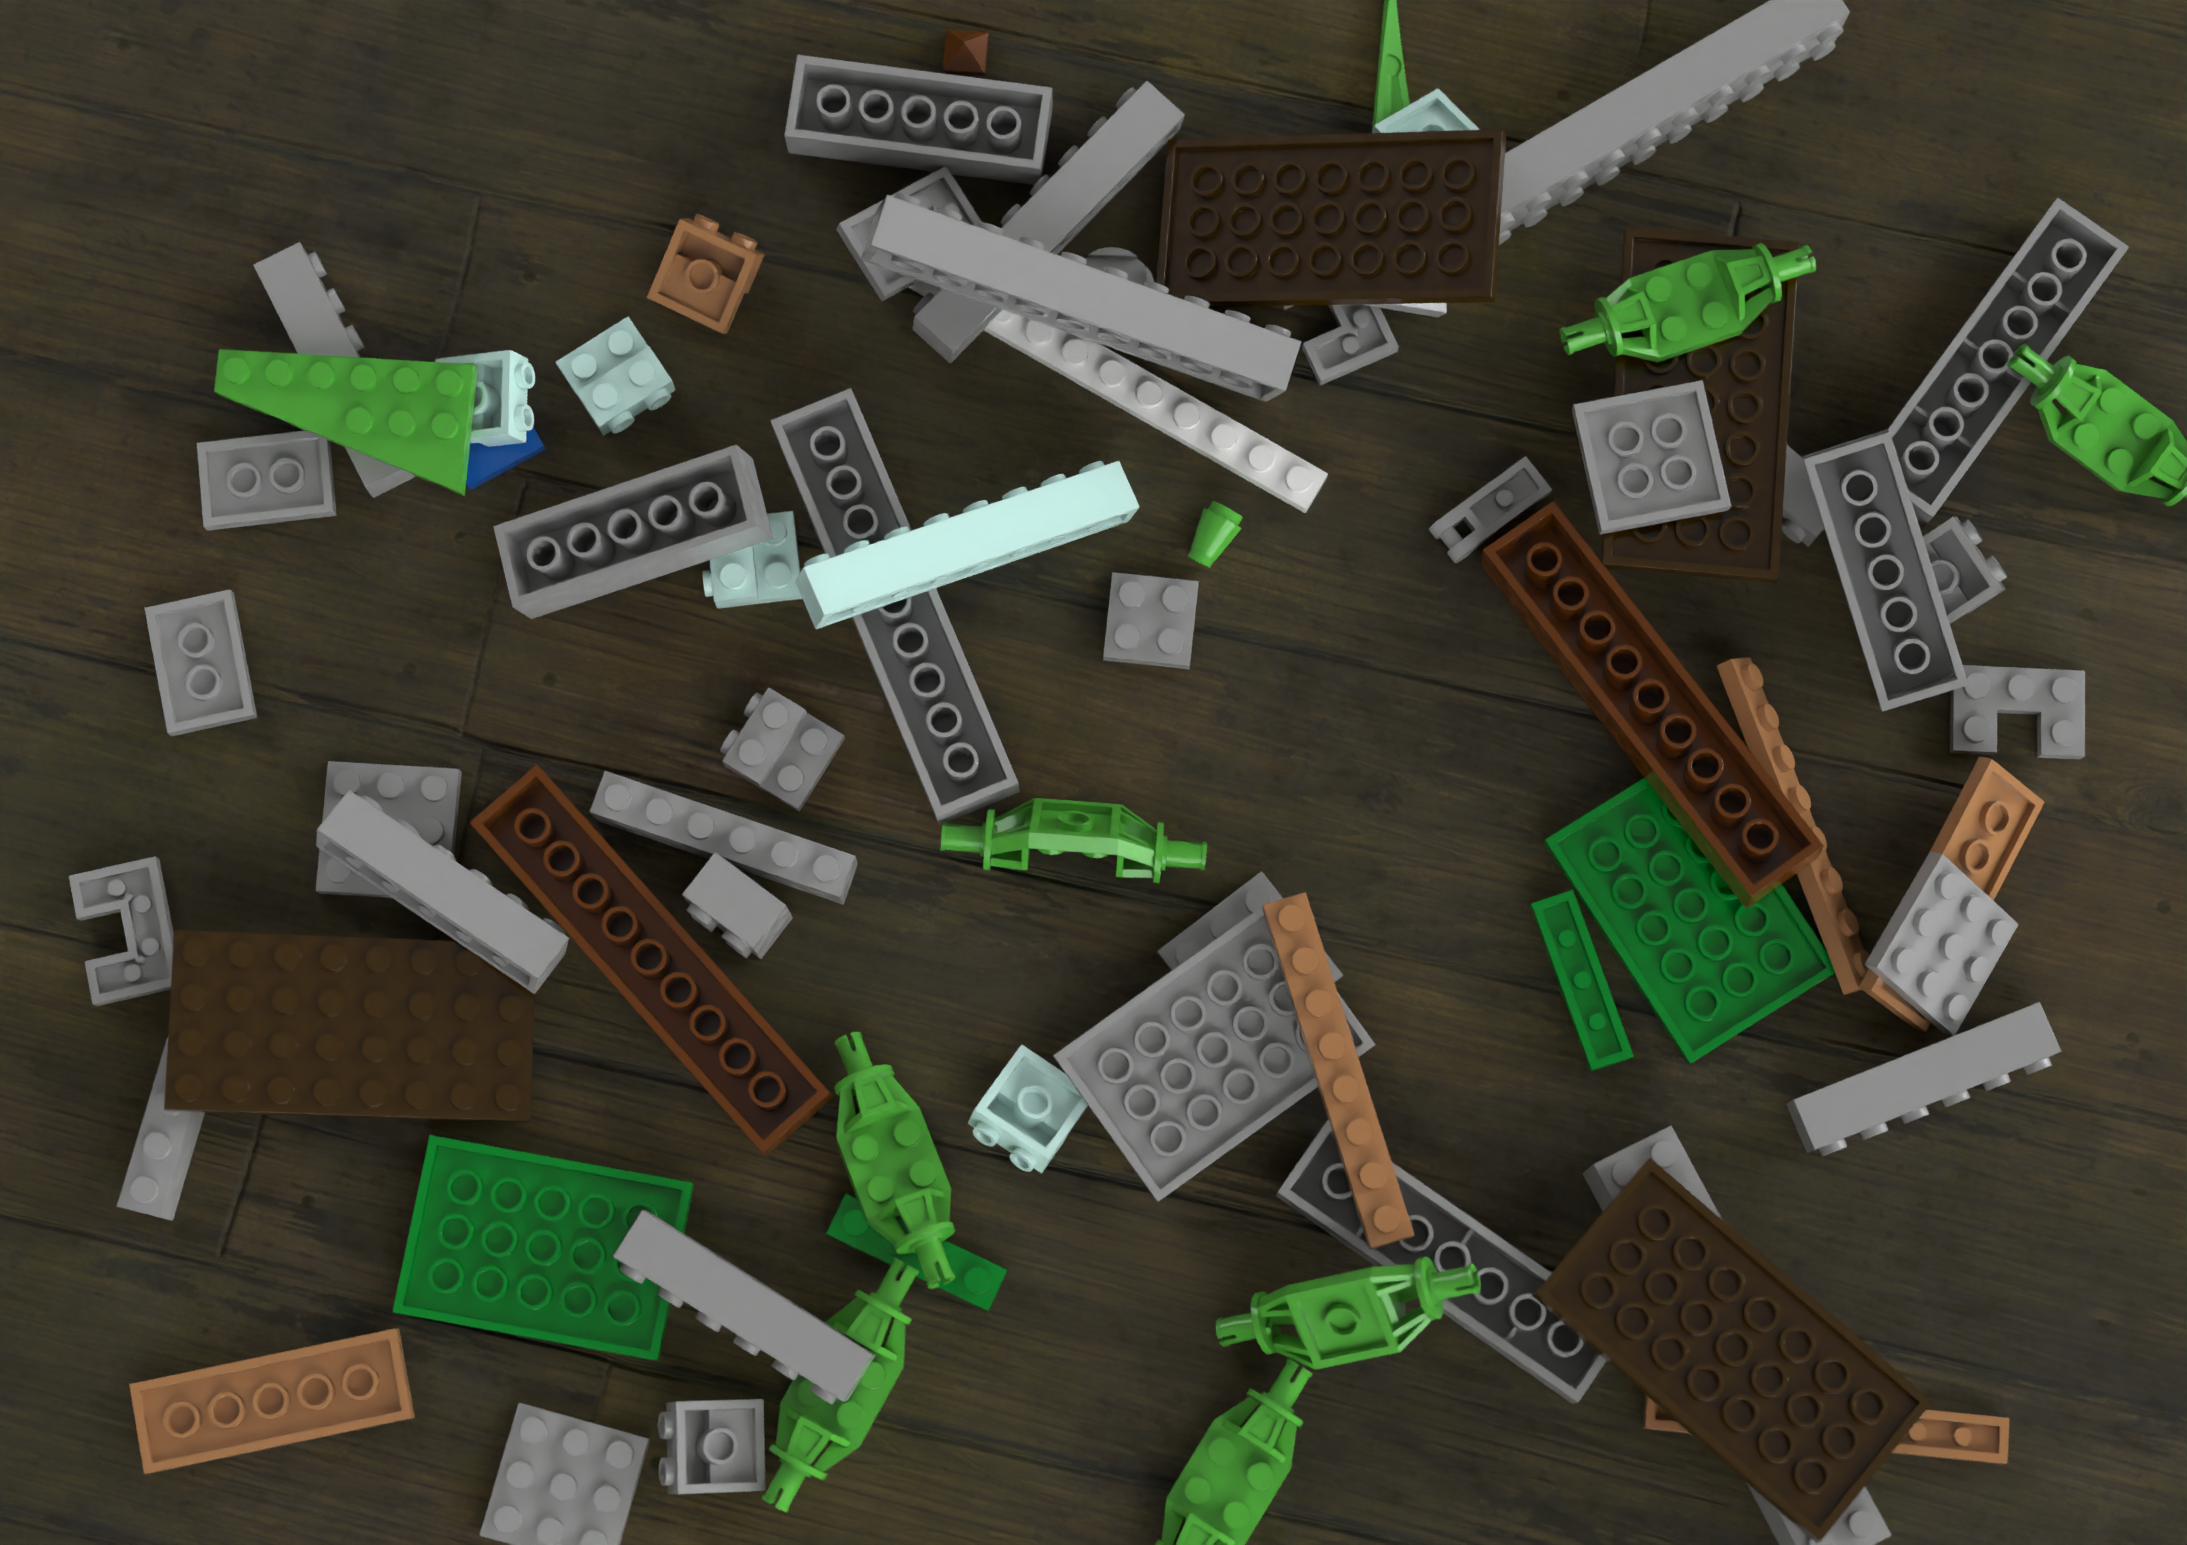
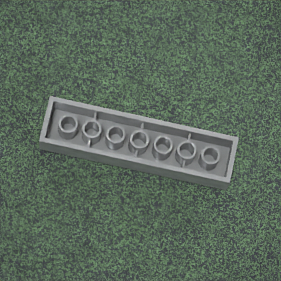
M2059 198L2055 200L1888 428L1920 529H1923L1934 517L2031 383L2014 369L2007 366L2011 357L2018 358L2014 352L2021 345L2026 344L2031 350L2047 361L2129 248V246Z
M1327 1120L1275 1196L1376 1267L1415 1264L1417 1258L1429 1257L1437 1272L1474 1264L1476 1272H1472V1274L1477 1272L1479 1274L1480 1293L1443 1299V1314L1570 1403H1578L1607 1360L1532 1296L1551 1272L1393 1162L1395 1175L1415 1235L1405 1240L1369 1250L1329 1120Z

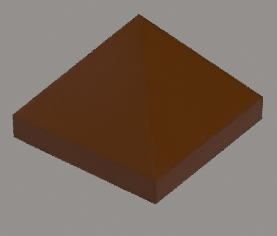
M947 29L943 72L985 75L989 33Z

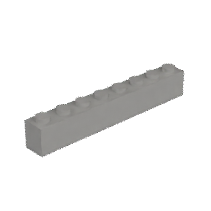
M1148 81L1137 91L1131 87L1117 102L1116 108L1118 110L1109 119L1104 116L1101 117L1087 133L1090 139L1080 149L1076 145L1071 147L1058 163L1061 168L1051 178L1047 174L1044 175L1033 186L1029 193L1033 197L1023 207L1016 204L1005 214L1001 220L1003 225L1001 229L1004 230L1003 236L1020 241L1021 237L1037 240L1046 246L1045 251L1058 255L1155 156L1168 140L1180 130L1185 114ZM941 289L935 296L932 293L926 294L915 306L913 312L916 315L914 316L912 330L951 364L994 320L1002 309Z

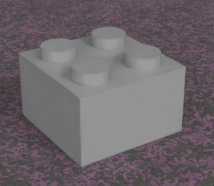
M716 852L682 894L689 903L686 911L691 914V917L710 932L716 926L724 931L721 937L726 941V944L746 959L751 953L762 959L793 919L784 903Z

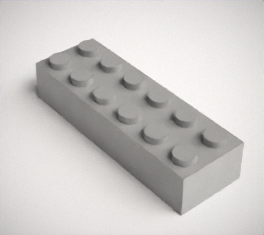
M797 55L785 140L788 152L792 154L931 172L947 166L950 173L954 175L1035 185L1043 176L1053 107L1052 88Z
M1886 429L1802 456L1882 712L1968 686L1890 431Z
M737 444L493 526L512 607L531 619L773 539L753 458Z

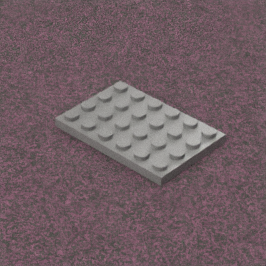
M1262 906L1053 1055L1157 1202L1318 1087ZM1339 995L1357 1055L1360 1057L1375 1046V1043Z

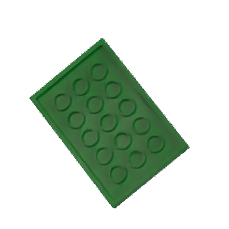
M1645 778L1548 837L1543 842L1687 1065L1695 1062L1835 973L1827 951L1784 886L1781 884L1746 909Z
M430 1135L392 1312L659 1361L671 1303L657 1294L661 1286L650 1279L645 1278L641 1284L621 1272L619 1269L623 1262L613 1256L642 1210L649 1211L677 1230L685 1233L694 1183Z

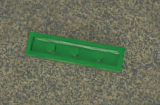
M1570 890L1532 903L1530 909L1589 1072L1634 1057L1574 891Z
M845 1194L826 1234L889 1265L892 1264V1260L895 1257L905 1263L902 1271H905L907 1265L919 1271L915 1277L927 1282L917 1254H898L894 1244L866 1223L857 1198ZM894 1217L905 1234H909L910 1232L904 1221ZM944 1240L941 1244L956 1278L945 1285L940 1280L938 1288L989 1311L1007 1273V1269Z

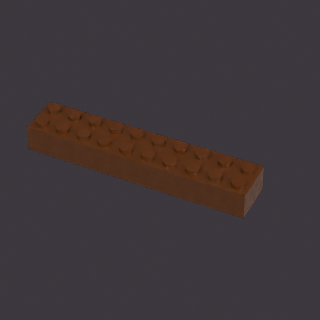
M1554 501L1483 549L1481 567L1746 909L1819 857L1824 845Z
M538 764L470 822L766 1157L834 1098Z

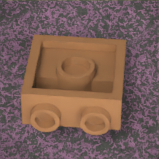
M696 214L694 220L690 218L679 219L647 298L722 334L728 333L743 295L749 293L765 254L755 250L758 242L746 235L734 232L732 238L717 232L720 224L710 218Z

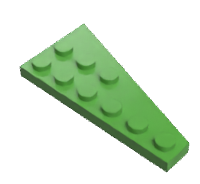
M219 349L214 392L218 395L263 414L271 415L297 428L322 436L336 444L387 465L395 466L412 473L414 476L434 482L465 496L478 368L474 364Z

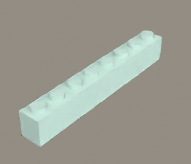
M1097 461L1083 467L1078 475L1066 478L1064 474H1058L1043 481L1039 488L1027 491L1026 487L1016 488L1003 495V500L988 504L987 500H981L967 506L962 514L950 518L947 513L939 514L924 522V527L912 531L908 527H901L884 536L885 540L870 544L868 540H863L848 546L844 550V554L832 558L828 554H821L809 559L804 563L805 567H803L795 582L815 629L1128 522L1140 506L1120 461L1104 465L1103 461Z

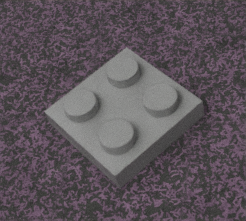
M1112 572L1103 660L1190 669L1199 581Z

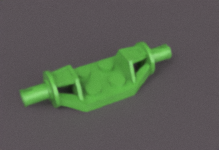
M1762 243L1753 246L1752 249L1708 251L1629 278L1607 298L1600 297L1595 299V318L1566 328H1560V339L1562 344L1567 342V345L1564 346L1567 355L1604 343L1613 357L1624 354L1658 363L1740 335L1769 303L1781 300V282L1816 271L1814 256L1808 258L1807 255L1812 254V250L1808 245L1776 257H1772L1767 247ZM1761 288V293L1745 302L1746 294ZM1641 330L1644 337L1622 338L1621 333Z
M2026 344L2021 345L2014 352L2018 358L2011 357L2007 366L2014 369L2036 386L2031 396L2030 404L2038 410L2048 440L2116 491L2160 498V501L2166 506H2172L2184 497L2187 499V440L2172 419L2106 370L2076 364V361L2070 356L2063 357L2054 365H2051ZM2054 399L2067 410L2064 415L2052 403ZM2154 476L2165 482V484L2162 486L2149 478Z
M1033 798L996 818L995 810L988 809L987 820L982 823V826L943 822L941 851L978 852L980 857H984V871H990L991 866L1028 870L1030 849H1038L1041 853L1048 855H1057L1064 851L1082 852L1083 855L1091 858H1103L1108 856V854L1117 855L1116 877L1153 878V883L1160 884L1161 871H1165V867L1192 868L1205 871L1207 842L1167 840L1168 836L1163 835L1164 822H1158L1156 830L1122 804Z
M861 1032L850 1033L852 1039L849 1041L847 1035H844L834 1042L848 1074L847 1077L839 1081L834 1087L836 1095L840 1097L835 1142L865 1221L870 1227L894 1244L898 1254H917L929 1289L939 1287L938 1282L940 1280L943 1285L948 1284L956 1277L951 1270L941 1242L955 1232L953 1223L949 1222L951 1187L920 1107L893 1077L895 1073L891 1065H872L862 1040ZM853 1096H856L859 1107L857 1115L855 1113ZM901 1216L910 1232L909 1234H905L894 1217Z
M895 1257L876 1293L871 1291L870 1295L857 1289L854 1294L857 1298L825 1322L876 1354L848 1401L843 1402L836 1398L835 1402L830 1404L810 1391L814 1384L813 1382L798 1374L790 1384L780 1403L776 1444L772 1443L769 1450L780 1457L779 1461L782 1464L766 1493L763 1494L762 1499L769 1504H774L783 1488V1493L775 1507L784 1512H788V1507L805 1476L810 1478L813 1475L825 1480L827 1476L825 1471L862 1445L904 1368L906 1324L910 1325L912 1319L901 1313L902 1308L899 1305L919 1271L907 1265L900 1280L897 1281L905 1263ZM893 1316L895 1319L884 1348L881 1345ZM832 1440L833 1442L831 1443V1445L827 1448V1450L816 1462V1464L813 1465V1461L816 1459V1457L819 1455V1453L822 1451V1449L825 1447L828 1441Z
M1429 1257L1417 1258L1415 1264L1365 1268L1287 1285L1270 1294L1266 1292L1254 1293L1251 1301V1312L1227 1318H1217L1216 1334L1218 1339L1225 1337L1220 1339V1344L1223 1347L1257 1339L1261 1349L1267 1355L1279 1353L1315 1370L1401 1352L1432 1320L1441 1319L1444 1306L1443 1299L1480 1293V1278L1478 1272L1472 1274V1272H1476L1474 1264L1437 1272ZM1419 1297L1421 1306L1406 1315L1405 1302ZM1294 1324L1299 1337L1281 1334L1280 1325Z
M1287 1359L1286 1365L1268 1393L1263 1392V1394H1260L1250 1388L1247 1392L1249 1396L1247 1399L1213 1420L1166 1497L1162 1541L1158 1539L1155 1545H1173L1184 1517L1186 1522L1176 1545L1246 1544L1291 1470L1296 1427L1301 1428L1304 1423L1293 1415L1294 1410L1291 1407L1308 1379L1312 1377L1313 1374L1304 1367L1301 1368L1295 1380L1291 1383L1290 1379L1299 1364ZM1258 1404H1261V1406L1251 1416L1247 1423L1241 1428V1424L1246 1420V1418L1251 1414V1412L1256 1408V1406Z

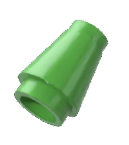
M1212 501L1208 509L1203 508L1191 550L1187 556L1210 568L1241 530L1238 525L1243 517L1228 507Z

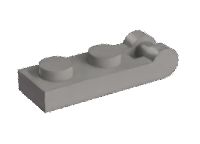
M1525 456L1437 520L1429 528V531L1436 540L1442 539L1449 548L1447 554L1456 564L1550 495L1552 489ZM1463 520L1472 531L1464 539L1454 528Z

